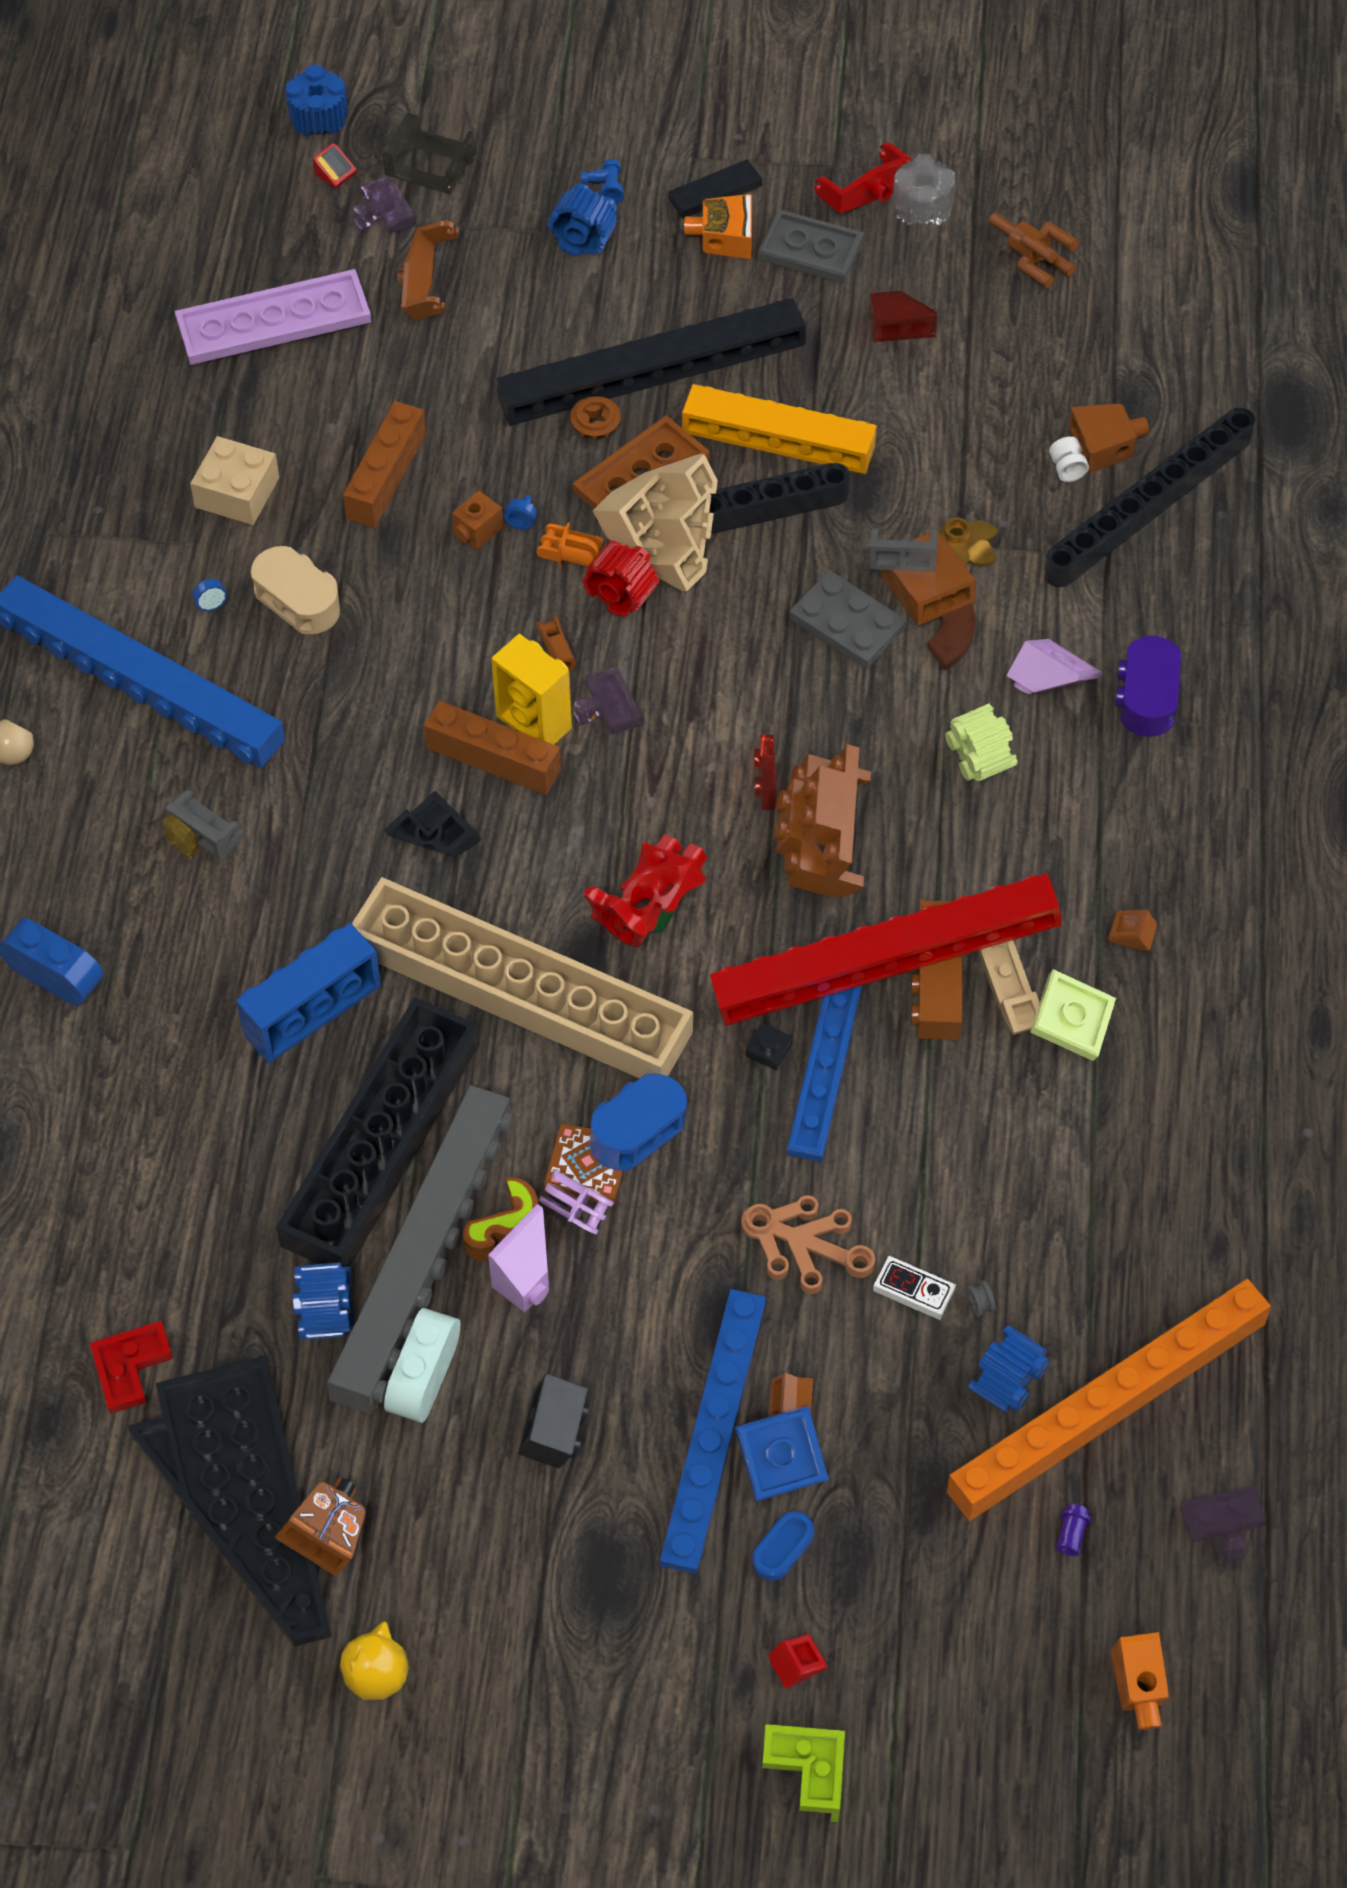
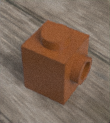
M481 491L476 492L452 512L454 535L460 542L468 543L476 550L504 528L502 507Z

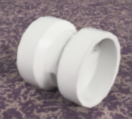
M1061 438L1049 448L1053 463L1057 464L1056 471L1060 480L1072 482L1086 475L1089 465L1085 456L1082 455V447L1077 438Z

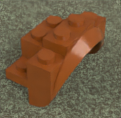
M847 744L838 756L835 755L832 760L808 754L800 765L794 767L791 783L788 787L779 792L776 801L779 817L773 835L777 839L776 853L782 854L785 859L784 870L788 871V886L830 897L848 896L856 893L864 886V876L846 871L852 864L857 786L861 784L867 785L871 778L870 771L858 768L859 747ZM817 844L825 846L824 852L819 849Z

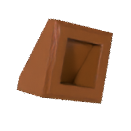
M1147 909L1116 911L1108 940L1111 943L1130 948L1150 951L1157 923Z

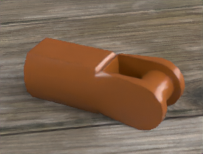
M552 617V621L543 624L541 621L536 622L538 634L549 656L553 659L561 660L569 671L573 670L576 666V661L558 617Z

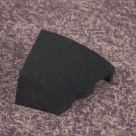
M436 791L431 793L411 813L406 809L384 829L392 838L452 857L467 851L482 840L477 832Z

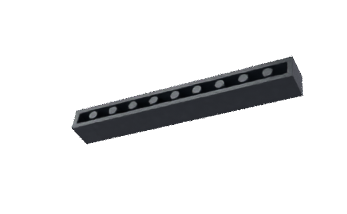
M793 298L776 301L772 304L746 309L735 314L717 317L713 320L687 325L676 330L658 333L650 337L628 341L624 344L598 349L591 353L569 357L565 360L539 365L535 368L496 378L498 400L509 426L571 410L576 403L587 397L599 396L611 399L805 346L806 324Z

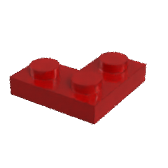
M162 1321L90 1343L110 1414L146 1403L137 1370L173 1359Z

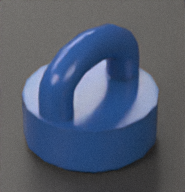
M525 495L523 499H514L507 503L503 516L504 520L511 527L518 530H526L534 525L537 510L531 504L532 497L530 495Z

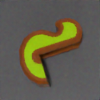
M506 1177V1188L512 1209L467 1221L463 1229L464 1250L469 1257L477 1261L489 1260L488 1255L494 1250L495 1245H498L538 1204V1197L528 1182L518 1177Z

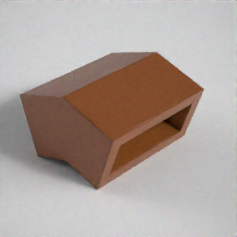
M784 1373L771 1379L769 1416L803 1406H809L811 1413L813 1378H800Z

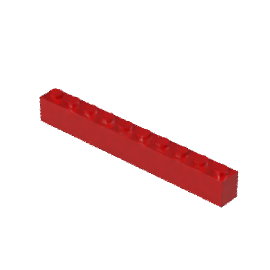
M1048 873L1039 876L1032 875L1024 878L1022 881L1006 886H995L986 892L976 895L961 896L946 904L928 906L919 912L906 916H894L886 922L876 925L861 926L852 932L836 937L828 936L819 942L806 946L791 947L786 952L769 957L761 956L752 962L735 967H724L718 972L710 974V978L724 1024L728 1026L1062 926L1060 906Z

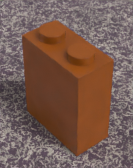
M939 532L937 537L936 572L880 570V577L918 626L975 602L976 579ZM931 533L919 536L912 541H930Z

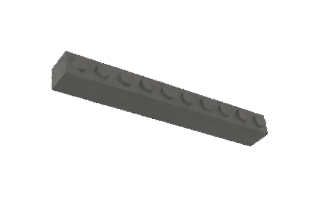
M472 1085L469 1086L327 1382L330 1401L368 1414H372L377 1402L382 1403L384 1401L388 1386L387 1380L391 1371L394 1370L414 1320L422 1308L427 1309L432 1297V1289L430 1288L434 1280H440L446 1267V1259L444 1258L448 1250H454L460 1237V1229L458 1228L462 1220L467 1221L472 1213L474 1206L473 1196L476 1190L481 1192L484 1188L488 1171H486L489 1162L495 1163L501 1149V1142L499 1141L503 1133L508 1134L512 1128L514 1114L510 1113V1098Z

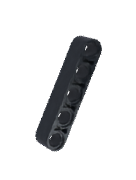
M829 463L717 489L716 494H711L709 513H713L711 534L840 505L848 498L849 470L843 464Z

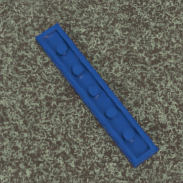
M862 986L823 997L788 1143V1156L818 1162L823 1160Z

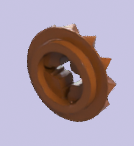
M593 396L584 398L576 403L572 408L570 419L573 430L579 431L582 438L588 435L596 440L598 436L602 435L608 438L610 432L618 430V425L621 422V412L619 407L610 399ZM601 415V421L597 420L594 423H590V418L595 419Z

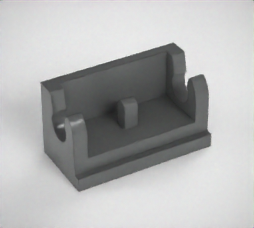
M872 528L870 569L936 572L938 530H931L930 541H908V539H879V528Z
M189 790L184 791L172 804L169 803L165 807L169 827L221 861L245 837L244 831L239 828L240 825L235 821L228 823L200 804L196 798L192 797L194 793Z

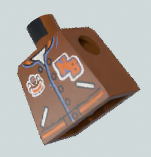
M344 1478L337 1479L333 1486L325 1482H319L274 1538L334 1576H337L354 1555L366 1513L362 1505L352 1500L356 1492L355 1485Z

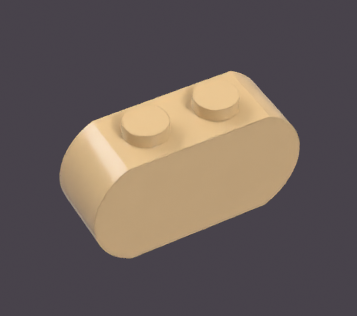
M287 546L269 548L255 558L251 567V575L254 582L255 596L258 600L302 634H318L328 630L336 623L340 615L338 585L331 574L328 572L323 573L314 566L309 557L304 554L300 555Z

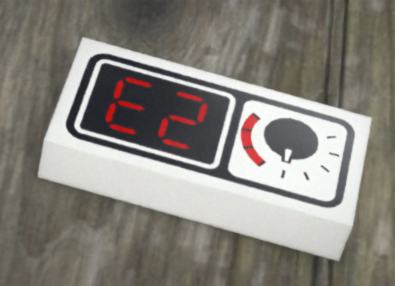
M888 1256L874 1284L873 1291L941 1320L955 1292L956 1284Z

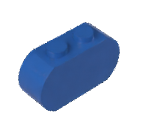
M28 918L20 919L0 943L1 957L16 973L72 1005H81L104 977L102 968L89 953Z
M645 1074L636 1082L627 1083L619 1094L609 1102L604 1101L598 1105L592 1115L589 1140L590 1150L594 1158L603 1166L613 1170H631L681 1132L684 1127L687 1097L682 1086L674 1079L662 1074Z

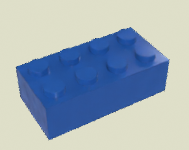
M351 923L342 929L332 931L323 942L314 948L304 950L295 961L286 967L276 969L267 980L256 987L248 988L236 1000L244 1037L268 1064L381 987L376 950Z

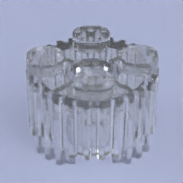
M919 154L912 162L907 161L906 165L902 164V168H898L894 177L893 205H895V210H898L897 218H902V222H907V225H914L917 221L920 224L923 222L929 224L932 221V224L941 225V221L945 222L946 218L950 217V210L953 207L955 172L950 170L949 167L946 168V164H941V161L935 162V159L929 154Z

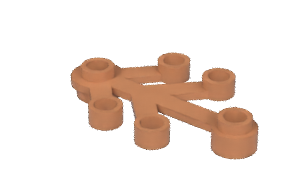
M805 1195L799 1198L797 1202L773 1210L764 1204H755L749 1207L742 1215V1229L750 1238L759 1240L768 1261L767 1274L770 1278L782 1280L789 1272V1262L787 1258L780 1255L774 1237L788 1243L801 1273V1289L807 1294L818 1293L822 1288L823 1282L822 1274L815 1270L808 1251L846 1266L847 1272L856 1278H865L873 1272L875 1255L870 1248L857 1245L846 1250L816 1237L831 1231L837 1234L847 1233L852 1223V1216L847 1210L837 1209L830 1216L793 1228L783 1224V1222L798 1216L803 1220H812L817 1216L819 1204L816 1198ZM805 1204H809L813 1206L814 1209L807 1212L802 1210L801 1207ZM837 1218H843L847 1223L838 1225L834 1221ZM757 1220H762L766 1225L758 1227L753 1223ZM860 1261L865 1263L866 1267L856 1268L853 1264ZM774 1264H781L784 1266V1269L782 1271H775L772 1269V1266ZM807 1278H815L818 1283L808 1285L805 1280Z

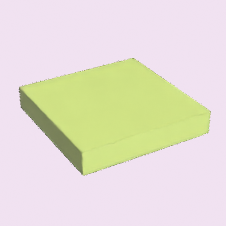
M1053 969L1048 975L1030 1032L1094 1061L1099 1055L1116 998Z

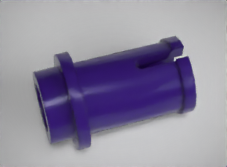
M1068 1504L1066 1510L1061 1511L1060 1516L1063 1522L1058 1543L1055 1547L1058 1552L1068 1556L1080 1555L1085 1526L1091 1522L1087 1508L1077 1504Z

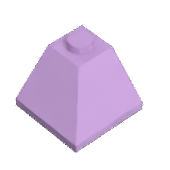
M1050 639L1025 641L1006 676L1016 681L1014 683L1016 688L1027 694H1032V692L1048 691L1100 678L1102 672Z
M538 1204L488 1255L492 1288L524 1313L533 1304H540L549 1292L543 1208Z

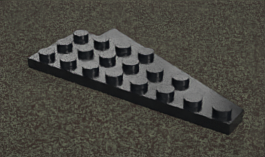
M266 1356L155 1383L163 1417L128 1425L133 1440L294 1647L332 1637L315 1563L274 1538L301 1503Z

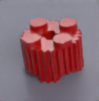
M611 540L587 567L586 576L582 583L584 584L583 588L587 589V594H590L591 597L597 595L599 600H603L604 604L609 605L607 610L612 615L616 614L618 617L622 616L625 618L629 612L633 613L640 608L660 581L656 575L657 573L653 571L654 567L650 566L649 552L641 546L629 548L627 544L624 546L621 542L618 543Z

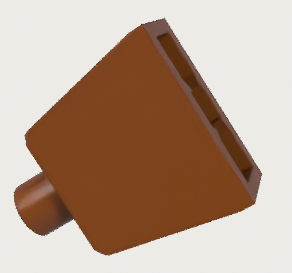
M1119 403L1071 408L1068 429L1071 436L1077 438L1082 447V455L1085 456L1089 465L1088 474L1131 458L1134 455L1136 438L1149 435L1147 419L1140 417L1129 420L1124 406Z

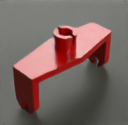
M886 142L879 146L880 149H883V151L879 152V156L884 163L883 165L873 168L844 189H840L828 178L821 176L815 179V183H818V185L814 186V189L819 198L840 214L875 200L884 203L885 200H889L892 196L893 188L910 177L912 159L893 144Z

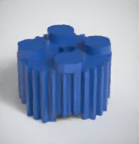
M310 65L303 74L298 73V77L294 76V80H290L286 84L288 114L290 121L293 122V129L297 130L298 133L302 132L303 136L311 135L312 131L315 134L318 132L323 134L324 131H327L328 134H336V130L340 131L341 127L345 126L344 118H347L348 114L344 81L341 77H337L336 73L332 75V71L326 72V69H323L320 65Z
M575 184L571 190L568 189L563 193L548 219L547 226L554 233L553 236L558 238L560 250H565L566 254L571 253L573 257L583 254V252L586 255H589V253L600 254L616 226L617 215L615 212L617 205L611 198H604L603 195L599 196L598 192L594 193L585 184Z
M339 1262L295 1267L296 1287L301 1288V1290L293 1294L295 1315H302L303 1317L299 1318L298 1321L300 1339L345 1337L346 1332L352 1331L355 1325L350 1289L353 1288L350 1266L342 1267V1264Z
M1007 1325L1003 1330L1004 1335L1007 1337H1005L1000 1345L993 1342L980 1360L978 1366L983 1373L979 1377L978 1382L971 1379L968 1385V1389L1005 1413L1010 1411V1409L1016 1412L1020 1411L1030 1395L1026 1388L1031 1380L1034 1378L1039 1381L1050 1364L1048 1358L1045 1357L1047 1352L1045 1348Z

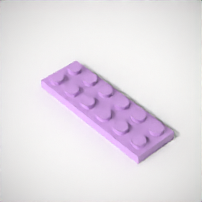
M355 269L175 311L177 324L190 365L372 322L371 313Z

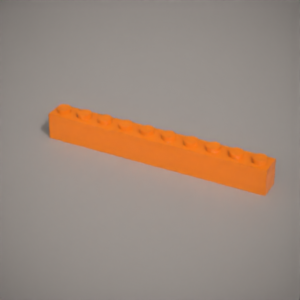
M1247 1278L950 1474L947 1488L948 1495L970 1522L1263 1327L1268 1318L1271 1305Z

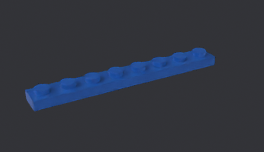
M730 1289L660 1558L661 1567L696 1575L698 1573L766 1305L765 1296Z

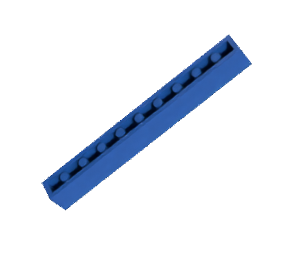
M16 575L0 593V625L7 630L13 629L22 634L30 643L34 645L40 644L49 649L58 659L65 658L74 663L83 673H91L99 677L108 687L124 691L135 702L145 703L154 708L160 716L164 718L170 717L181 723L187 731L201 734L208 738L217 748H226L233 752L242 762H251L262 768L285 741L282 721L22 577Z

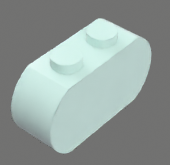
M422 1308L418 1312L389 1379L384 1401L385 1411L420 1423L426 1420L457 1347L461 1326L459 1319L426 1308Z

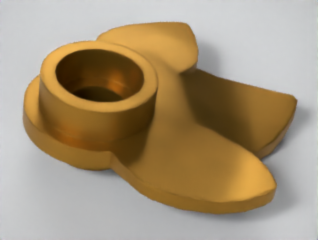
M956 517L949 519L942 526L941 536L965 566H967L968 562L977 566H986L995 562L994 550L988 542L998 533V529L993 525L981 520L968 523L966 520Z

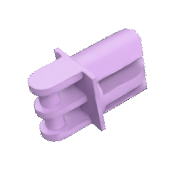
M554 1170L551 1176L553 1179L580 1193V1195L577 1197L565 1189L548 1182L545 1190L571 1205L572 1209L570 1210L543 1195L540 1196L538 1202L568 1218L569 1222H573L597 1235L599 1231L596 1228L600 1220H605L606 1215H604V1212L608 1205L612 1207L614 1202L594 1191L593 1188H587ZM591 1196L599 1200L595 1208L587 1205ZM583 1210L591 1214L587 1223L579 1219Z

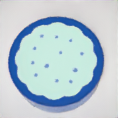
M208 579L202 581L194 588L192 596L200 610L213 611L225 603L227 592L219 580Z

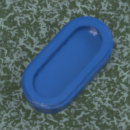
M798 1511L788 1512L781 1516L753 1552L752 1564L754 1571L759 1577L768 1581H775L783 1578L813 1541L814 1525L812 1520L806 1514Z

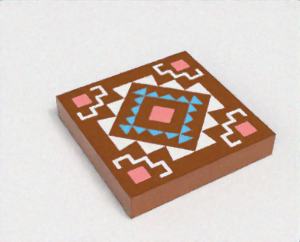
M561 1123L546 1176L544 1191H546L545 1187L549 1182L577 1197L580 1195V1193L551 1177L554 1170H557L583 1186L593 1188L594 1191L614 1202L613 1205H615L623 1171L607 1168L594 1158L589 1146L591 1129ZM592 1196L589 1198L592 1201H599Z

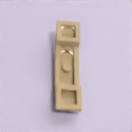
M1014 941L978 950L991 990L1010 1031L1015 1035L1031 1030L1040 1002L1036 992L1031 991Z

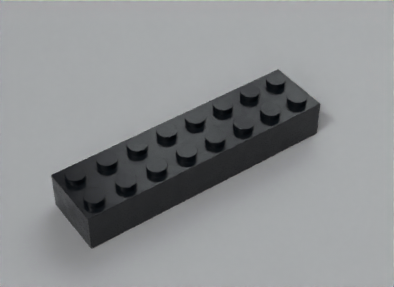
M413 998L276 1226L280 1247L318 1264L340 1262L342 1267H349L476 1052L479 1046L477 1023L418 998Z

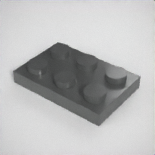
M830 570L789 611L790 620L865 669L907 628V619Z

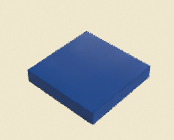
M809 1406L799 1407L735 1426L753 1496L756 1501L829 1480Z

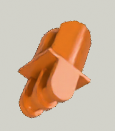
M569 522L566 527L547 524L545 527L546 534L540 540L542 545L537 547L536 553L541 558L559 562V567H562L563 562L588 567L599 554L604 540L602 537L570 530Z

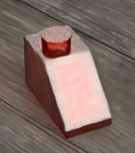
M902 291L870 293L869 318L874 343L936 337L937 312Z

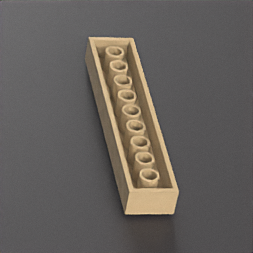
M381 877L352 922V925L376 950L378 964L637 1078H641L645 1074L668 1076L693 1033V1011Z

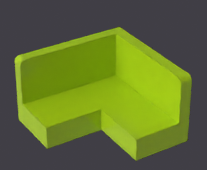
M766 1724L762 1768L802 1771L799 1811L831 1813L830 1822H839L845 1731Z

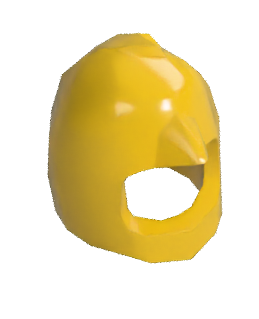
M385 1621L381 1622L370 1633L360 1635L348 1642L341 1655L340 1668L345 1684L350 1691L362 1700H384L397 1693L406 1681L409 1669L406 1652L398 1643L392 1640Z

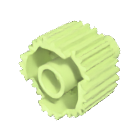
M990 703L952 719L951 730L945 733L949 748L952 751L956 750L960 760H962L959 763V767L967 781L972 779L981 781L1018 763L1016 755H1011V750L1008 746V742L1013 740L1009 725L1006 724V720L1002 716L996 718L993 715L992 710L994 709Z

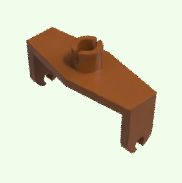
M440 221L417 227L404 267L398 269L400 272L397 273L398 280L403 286L401 308L414 320L438 315L444 311L445 303L439 304L440 298L428 296L432 284L434 244L451 240L458 236L459 228L453 229V222Z

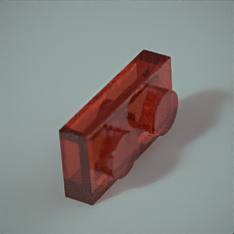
M760 735V748H753L754 769H760V776L754 777L755 797H761L762 810H775L774 735Z

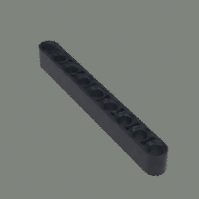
M1242 407L1230 410L1051 547L1047 554L1044 574L1048 584L1059 588L1071 584L1247 448L1251 442L1255 424L1254 414Z

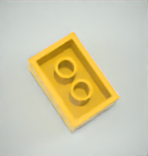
M519 633L491 658L496 717L514 730L554 745L572 729L569 670L561 660L553 659L545 653L537 642L529 641Z

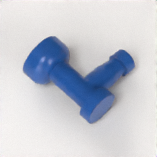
M608 159L604 161L601 170L581 172L582 184L606 181L600 188V196L603 195L604 198H611L616 204L620 203L624 198V189L618 183V174L621 171L619 161Z

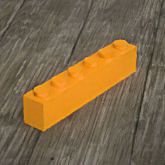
M693 384L682 412V428L690 435L822 465L840 463L846 466L849 471L862 474L867 472L876 443L877 425L842 418L833 414L811 411L802 407L784 405L771 400L753 398L740 393L726 392L708 386L704 387Z

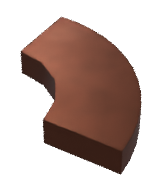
M972 603L943 614L940 617L942 621L941 628L927 642L928 650L944 671L959 662L970 648L976 625L975 610Z

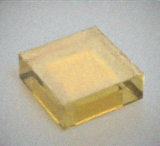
M170 814L162 820L166 840L188 859L198 852L194 832L174 815Z

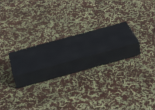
M746 159L668 191V199L684 219L703 211L704 200L742 195L761 187L762 178L749 160Z

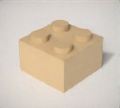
M217 436L190 483L195 508L254 525L280 478L276 453Z

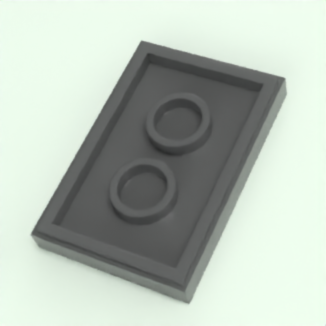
M778 209L759 248L758 260L845 283L863 244L865 233Z

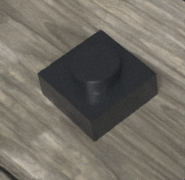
M761 1023L746 1048L745 1056L777 1071L793 1044V1036L765 1023Z

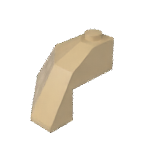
M698 454L641 474L612 491L593 510V513L605 536L610 541L621 542L624 546L627 544L629 548H634L635 546L643 547L650 554V566L654 567L653 571L657 573L658 578L681 591L687 592L707 570L708 559L703 557L705 541L711 538L713 513H709L711 494H716L718 480L705 454Z

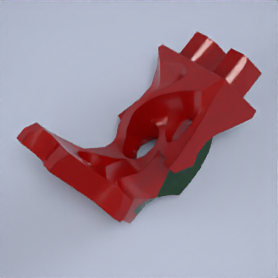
M665 834L656 846L645 842L642 843L636 869L620 886L624 891L622 898L609 895L594 886L585 890L583 896L594 910L591 918L601 924L621 942L632 947H640L650 933L664 931L685 893L705 883L706 878L700 869L707 859L706 854L701 847L690 843L683 854L678 855L683 847L674 837ZM646 899L650 900V903L643 908H635L636 905L641 901Z

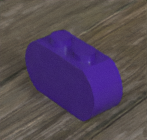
M1145 636L1133 641L1128 646L1126 660H1119L1117 679L1123 680V687L1117 686L1115 706L1121 707L1120 721L1129 731L1146 737L1159 736L1169 731L1174 726L1178 707L1181 651L1173 642L1163 637Z

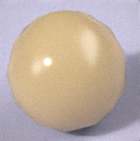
M3 719L0 721V764L7 766L18 765L24 762L32 753L34 746L33 734L9 720Z

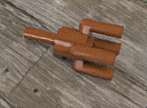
M996 212L990 216L989 223L1009 236L1008 245L1023 255L1018 261V269L1044 287L1049 288L1053 284L1054 278L1034 265L1039 261H1047L1067 276H1071L1075 272V265L1058 255L1051 248V239L1053 238L1071 251L1077 249L1079 240L1055 224L1046 222L1039 231L1025 221L1014 225Z

